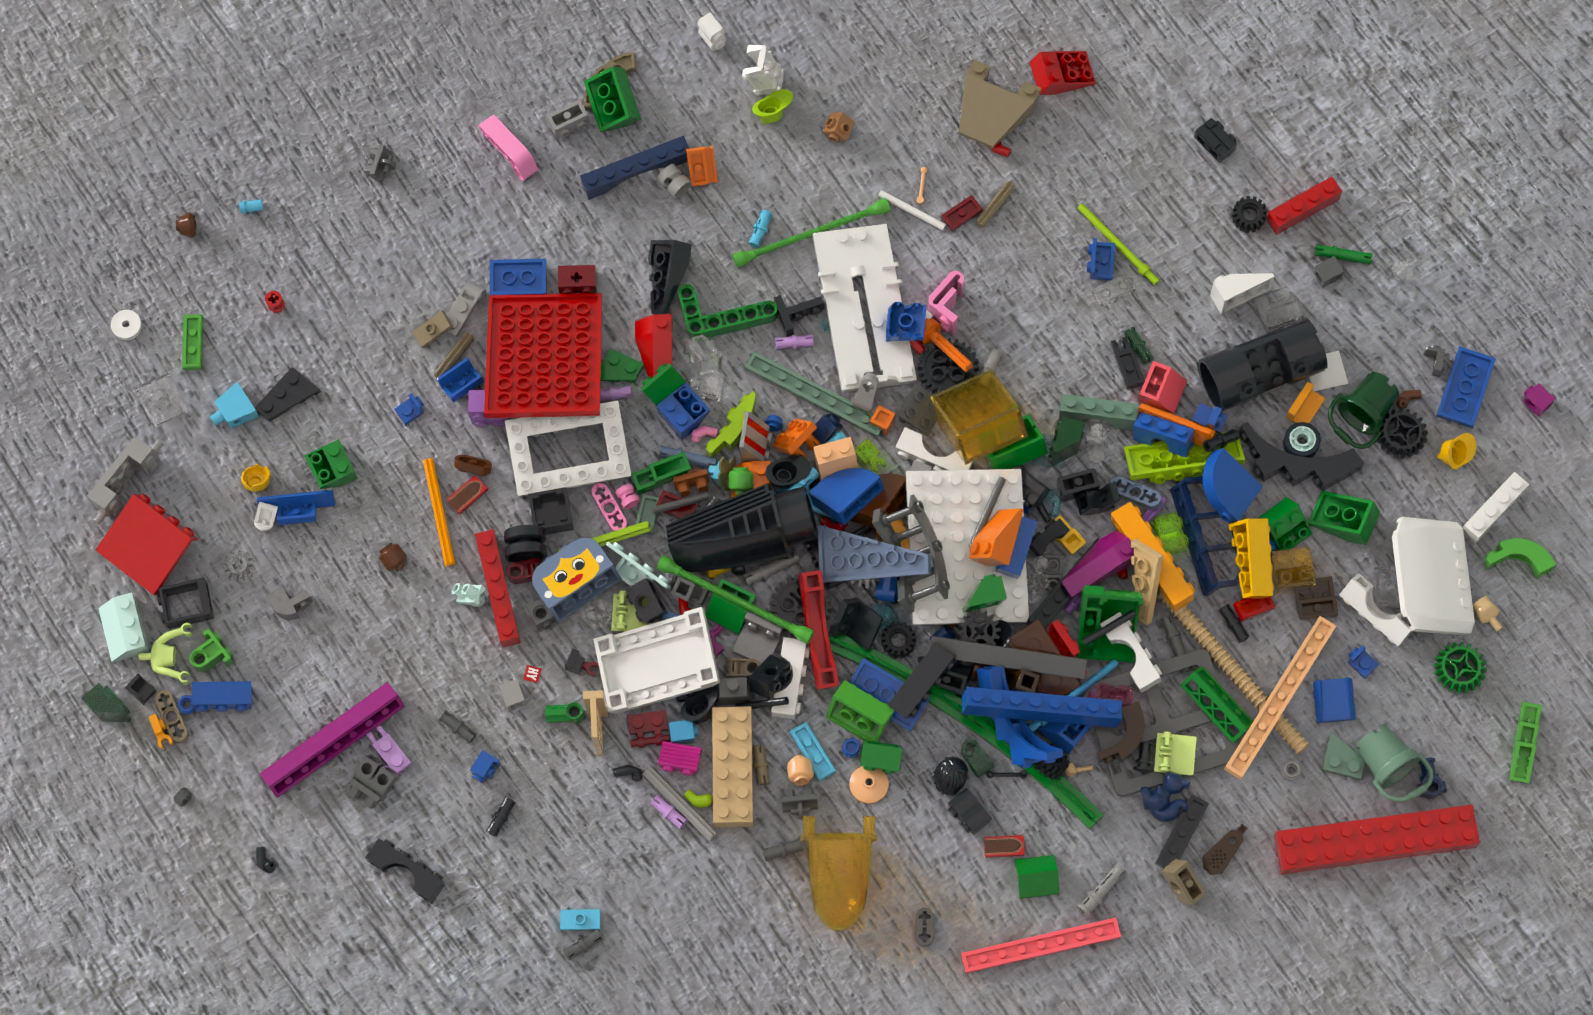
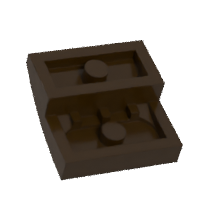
M1332 576L1293 581L1299 620L1338 615Z

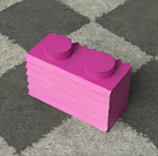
M663 741L658 765L665 772L676 770L681 771L683 775L692 776L693 773H698L702 749Z

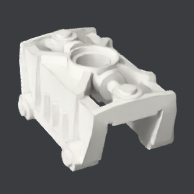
M748 45L746 53L752 57L758 67L745 68L742 73L743 80L750 83L754 88V94L757 96L769 95L777 90H781L784 70L780 68L781 64L774 60L772 52L768 51L766 46Z

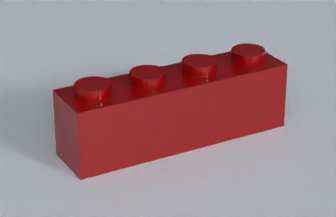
M1331 176L1269 211L1266 221L1274 233L1278 235L1340 200L1342 190Z

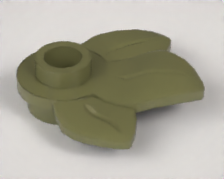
M723 456L719 462L720 473L718 474V483L723 487L724 491H730L729 472L733 470V467H736L735 456L729 462Z

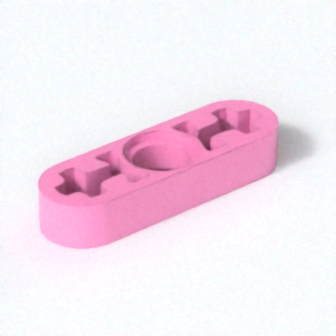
M603 483L595 484L592 487V496L610 529L616 531L626 528V518L608 487ZM598 489L601 491L605 490L603 493L606 500L603 501L599 494L596 495ZM607 504L615 506V510L612 513L604 511V507ZM616 516L619 522H623L621 528L615 526L613 517Z

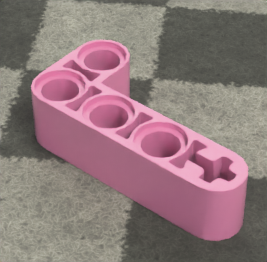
M495 115L490 116L478 125L483 135L511 163L514 171L522 181L538 171L528 149Z

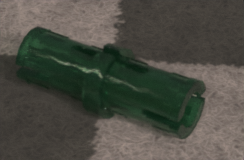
M1131 327L1124 332L1143 365H1146L1147 361L1150 363L1154 357L1145 346V340H1142L1138 335L1135 327Z

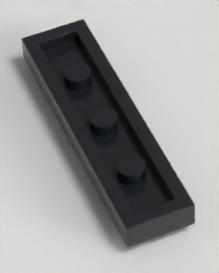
M1191 794L1187 802L1188 809L1182 811L1155 863L1156 865L1165 868L1175 859L1180 860L1209 805L1208 802Z

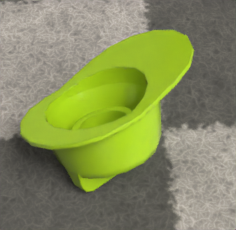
M787 89L777 90L756 102L752 106V112L759 116L764 125L777 122L783 116V109L791 104L793 94Z

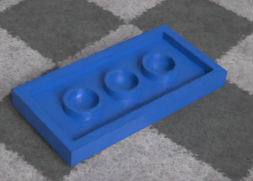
M1459 346L1436 417L1473 429L1496 358Z
M863 658L849 683L871 694L879 701L888 704L904 684V681ZM931 697L925 703L921 702L918 706L920 710L914 718L910 716L909 719H905L897 711H894L891 720L911 732Z

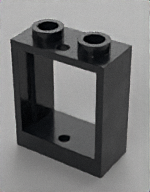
M204 577L159 588L160 594L157 595L159 606L163 608L160 616L162 623L166 624L169 629L180 627L184 623L193 624L214 619L208 583ZM199 590L203 613L172 619L168 596Z

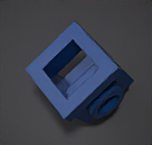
M482 750L470 769L473 774L472 778L480 783L485 782L487 778L490 779L496 771L494 767H500L501 765L499 759Z

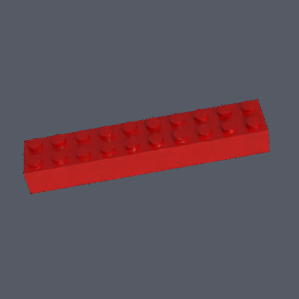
M1473 804L1276 831L1274 835L1281 875L1477 848L1480 844Z

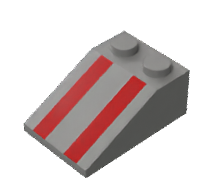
M745 411L739 446L741 463L769 461L770 451H767V446L772 443L773 433H770L769 426L749 411Z

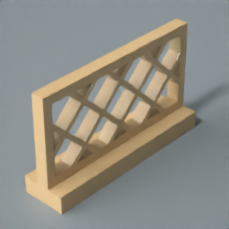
M603 690L583 691V700L588 716L591 718V737L597 756H602V718L609 717L608 706Z

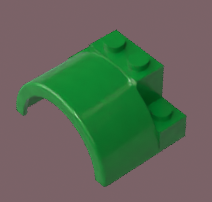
M1084 585L1078 618L1077 643L1080 647V652L1077 658L1113 661L1115 659L1118 662H1135L1136 654L1132 648L1125 644H1111L1106 634L1085 646L1082 639L1100 629L1102 622L1119 612L1123 615L1132 609L1136 616L1130 619L1132 624L1130 629L1133 633L1137 632L1139 607L1143 605L1142 592L1104 589L1102 586Z

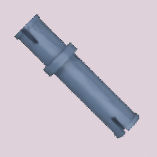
M661 445L660 458H668L685 452L689 464L709 468L710 465L716 466L717 458L682 451V448L674 449Z

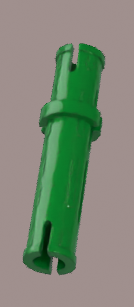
M1316 244V251L1314 252V256L1328 258L1335 256L1336 259L1371 265V257L1373 253L1337 248L1335 245L1329 247Z

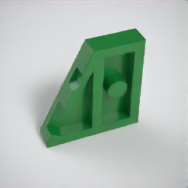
M610 348L601 364V381L636 382L644 364Z

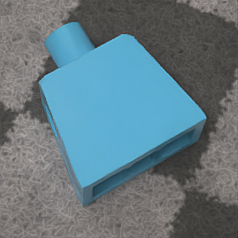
M238 382L215 400L214 403L219 411L210 416L215 426L226 421L230 428L259 417Z

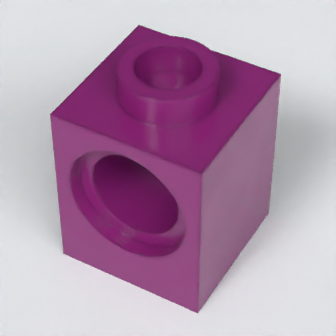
M1538 383L1535 387L1531 385L1524 392L1525 397L1522 402L1539 417L1553 404L1555 398Z

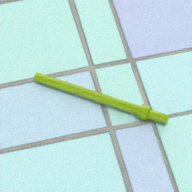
M1083 203L1077 207L1111 243H1115V247L1138 268V272L1143 277L1146 276L1154 285L1160 282L1150 271L1151 268L1146 263L1143 264Z

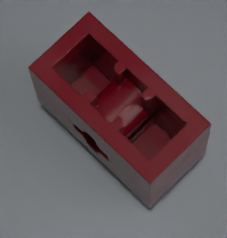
M558 266L559 294L597 293L596 266Z

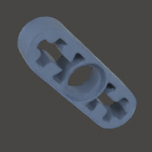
M1114 477L1110 481V483H1116V485L1121 483L1123 488L1119 487L1117 489L1120 498L1150 510H1156L1162 505L1161 495L1153 489L1123 477ZM1138 489L1141 491V494L1138 497H1132L1130 495L1131 491ZM1156 497L1157 502L1153 501L1150 503L1149 499Z

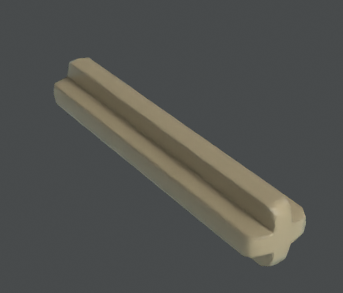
M1007 181L976 220L977 225L982 228L987 225L1015 189V185L1012 182Z
M464 333L435 371L434 376L436 378L456 364L474 340L471 334Z

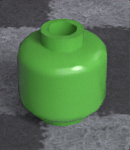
M733 467V470L729 472V489L735 491L737 495L753 489V472L749 470V467Z

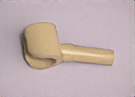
M1070 763L1065 773L1067 776L1072 777L1077 773L1093 770V766L1076 768L1074 763Z

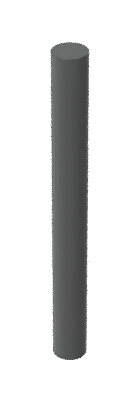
M998 478L968 545L969 547L987 524L1006 482L1005 478Z

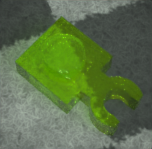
M868 438L854 449L856 456L865 466L868 463L871 464L874 473H878V469L875 467L876 464L879 463L886 467L885 460L877 457L880 455V451Z

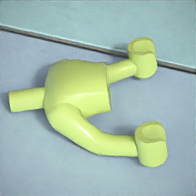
M184 623L181 628L164 633L154 641L151 653H139V660H151L154 672L177 678L183 685H188L190 681L182 680L184 676H190L187 671L180 673L168 668L175 666L176 648L165 643L183 634L186 637L192 636L191 632H185L186 628H192L190 623Z

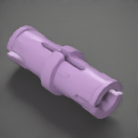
M813 335L776 337L775 348L776 350L785 348L796 350L799 347H814Z
M610 386L607 389H601L600 401L631 398V386L615 388Z
M659 795L654 797L656 801H651L650 805L663 814L662 817L668 818L678 829L683 827L678 820L684 825L687 823L688 820L678 813L673 805L670 806Z

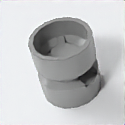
M670 164L661 171L657 181L664 188H668V193L674 199H678L690 189L692 182L685 175H681V170L675 164Z

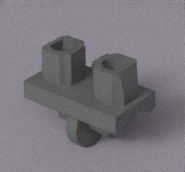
M380 144L378 148H371L370 158L374 162L373 164L365 165L364 173L367 176L373 177L377 182L382 183L389 169L394 170L396 167V163L392 161L393 153L386 149L384 144Z
M813 788L802 789L803 795L795 796V790L793 789L784 790V796L781 797L783 813L799 814V819H803V813H811L810 810L818 809L817 794L814 793Z

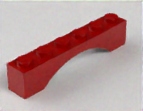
M494 529L475 533L501 646L504 648L520 644L521 640Z
M818 570L798 574L805 624L814 630V635L809 642L815 689L839 686L837 669L830 647L826 624L822 572Z

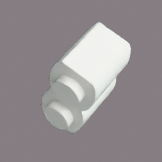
M709 12L698 20V33L712 51L720 50L726 42L725 29L713 14Z

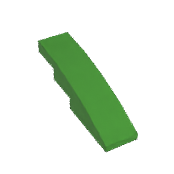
M1521 702L1509 780L1524 783L1530 782L1542 709L1540 704Z

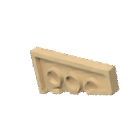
M1138 539L1131 540V547L1134 548V556H1131V564L1134 565L1132 583L1134 584L1135 591L1142 592L1143 605L1139 607L1138 620L1148 625L1152 623L1164 555Z

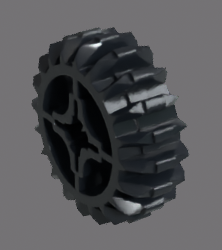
M1399 408L1398 413L1395 409H1392L1391 414L1387 413L1383 419V425L1379 431L1382 435L1377 440V443L1382 444L1381 450L1388 449L1387 455L1391 452L1394 453V458L1398 454L1401 459H1404L1405 454L1411 458L1412 453L1417 455L1419 449L1422 450L1424 448L1423 443L1427 442L1425 436H1427L1428 431L1424 430L1427 425L1425 423L1420 424L1423 418L1419 417L1417 419V412H1414L1413 415L1409 414L1410 409H1407L1406 413L1403 412L1402 408ZM1394 422V431L1387 434V427ZM1416 433V441L1409 444V437Z

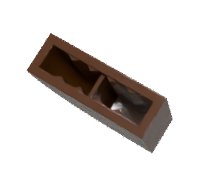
M888 473L878 475L881 477L884 490L850 521L876 529L872 524L873 511L881 508L883 513L887 515L897 512L907 497L906 476Z

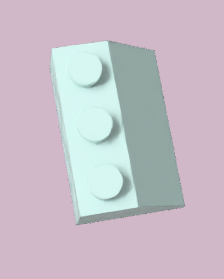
M132 592L114 597L98 608L112 663L137 656L139 653L150 652L137 599Z

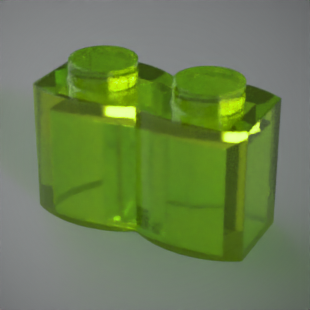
M1173 512L1154 517L1153 526L1155 533L1162 541L1164 551H1168L1171 555L1185 552L1189 542L1187 535H1183L1181 530L1183 527L1181 516L1178 517L1177 513Z

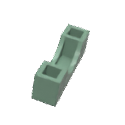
M1062 394L1058 421H1062V417L1077 421L1100 419L1111 423L1116 429L1133 431L1138 404Z

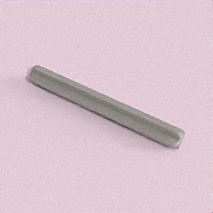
M651 766L644 771L643 775L708 841L716 836V831Z

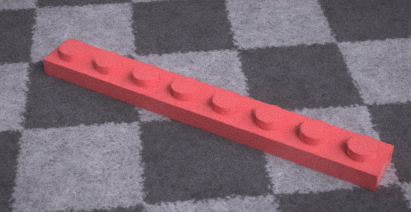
M1115 917L961 953L965 973L967 974L1121 938V934Z

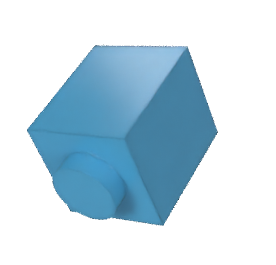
M683 720L669 723L672 743H696L695 737L698 736L697 725H693L692 721Z

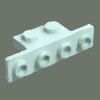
M610 542L606 543L609 548L623 557L616 566V570L627 584L632 586L648 578L651 579L652 583L655 580L669 590L672 588L668 584L669 580L661 574L659 577L653 573L654 569L646 563L644 565L638 563L639 558L632 553L627 555L623 552L624 547L617 542L613 544Z

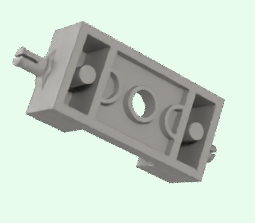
M134 436L87 495L92 505L100 511L93 519L94 522L100 525L106 516L111 520L115 516H119L124 504L117 493L121 491L126 479L133 476L135 468H138L146 475L157 469L160 461L157 457V452L164 445L160 440L157 439L150 448Z

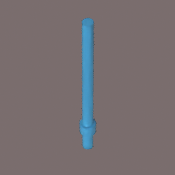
M1114 659L1067 696L1079 697L1118 667V662ZM1034 721L1028 727L1034 732L1040 726L1044 727L1049 722Z

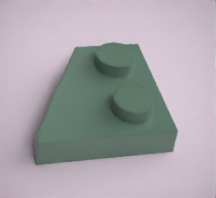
M1331 733L1322 771L1361 780L1365 761L1353 749Z

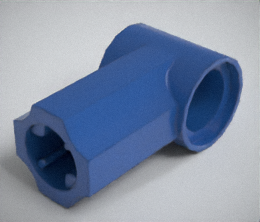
M898 577L880 578V583H878L876 588V600L896 603L898 598Z

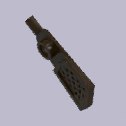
M1241 824L1237 830L1229 831L1203 855V869L1210 875L1222 874L1243 842L1242 835L1248 828ZM1230 838L1235 839L1236 843L1234 845L1229 843Z

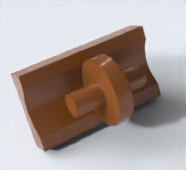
M697 467L683 475L673 477L675 489L681 497L689 496L691 494L689 487L697 486L698 492L708 491L709 478L706 469L698 471Z

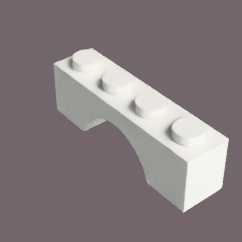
M906 427L895 447V453L898 457L904 460L910 459L914 461L915 459L932 466V471L971 470L975 457L959 450L946 457L934 456L924 448L922 434Z
M1514 472L1463 526L1464 536L1476 544L1488 532L1496 520L1526 491L1529 484Z
M1358 573L1339 595L1346 604L1355 608L1360 616L1370 621L1375 629L1385 634L1390 642L1399 646L1412 633L1409 628L1411 624L1408 618L1403 617L1402 613L1388 614L1380 610L1373 599L1374 585Z
M1119 612L1100 624L1101 628L1122 616V614ZM1129 620L1107 633L1106 636L1111 644H1125L1135 652L1136 663L1130 675L1140 692L1143 693L1161 682L1160 675H1162V672L1157 664L1153 666L1149 659L1152 656L1147 648L1143 649L1139 644L1142 640L1137 632L1133 633L1130 626L1132 624Z
M783 638L781 659L790 662L793 678L786 689L774 694V698L788 697L789 704L773 706L771 711L772 717L795 720L796 714H800L801 703H798L799 695L803 696L804 684H801L802 677H806L807 666L804 665L805 658H809L810 649L806 643L798 639Z

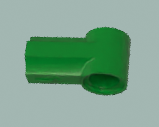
M577 702L567 705H548L545 708L546 723L572 722L578 724L585 719V711ZM575 709H579V715L576 717H572L571 712Z

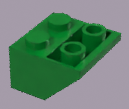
M665 363L656 370L657 374L653 378L649 376L642 382L641 390L656 406L683 384L687 383L670 363L668 365Z
M339 439L304 455L320 489L341 487L358 479Z
M1288 497L1257 518L1268 519V525L1270 526L1269 537L1275 542L1276 548L1281 555H1284L1313 534L1299 504Z
M723 578L718 584V587L722 588V590L724 589L744 599V601L746 600V602L748 601L753 605L757 602L756 595ZM713 593L705 615L706 619L739 635L745 624L744 618L747 612L751 613V611Z

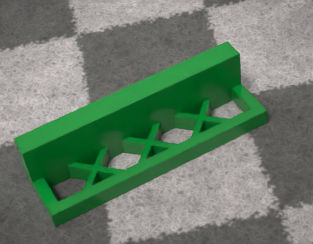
M1204 666L1196 669L1180 685L1232 743H1235L1252 725L1253 720ZM1192 679L1198 685V691L1192 690L1188 685ZM1203 695L1211 699V705H1206L1203 702ZM1216 710H1221L1224 713L1225 720H1220L1216 716ZM1229 724L1235 725L1240 731L1236 736L1230 731Z

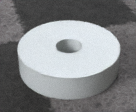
M122 310L113 316L111 329L117 338L126 341L132 340L140 334L142 322L134 311ZM125 323H129L128 327H123Z

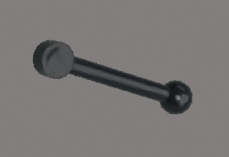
M1023 770L1020 773H993L988 771L986 775L988 778L1020 777L1025 779L1028 774Z

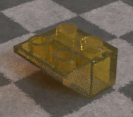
M1310 547L1271 552L1272 578L1277 590L1316 585Z

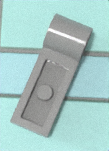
M470 280L464 285L447 314L453 326L448 332L457 337L459 336L475 306L483 300L486 289Z

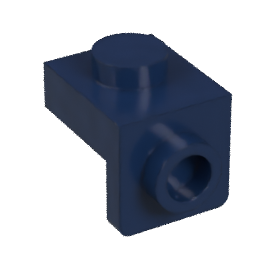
M826 414L815 424L817 428L812 435L821 444H825L837 430L842 429L843 425L837 416Z

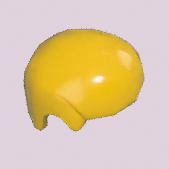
M259 464L248 467L241 476L243 486L251 492L265 490L271 480L268 467H261Z

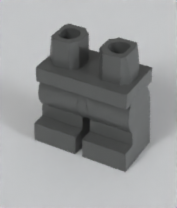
M365 755L354 777L349 782L352 786L348 794L358 799L362 793H365L368 796L363 804L373 809L380 801L385 800L386 795L401 775L389 766H384L385 764L373 755Z

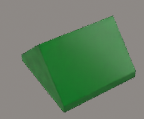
M1054 855L1015 859L1020 899L1059 895L1058 869Z

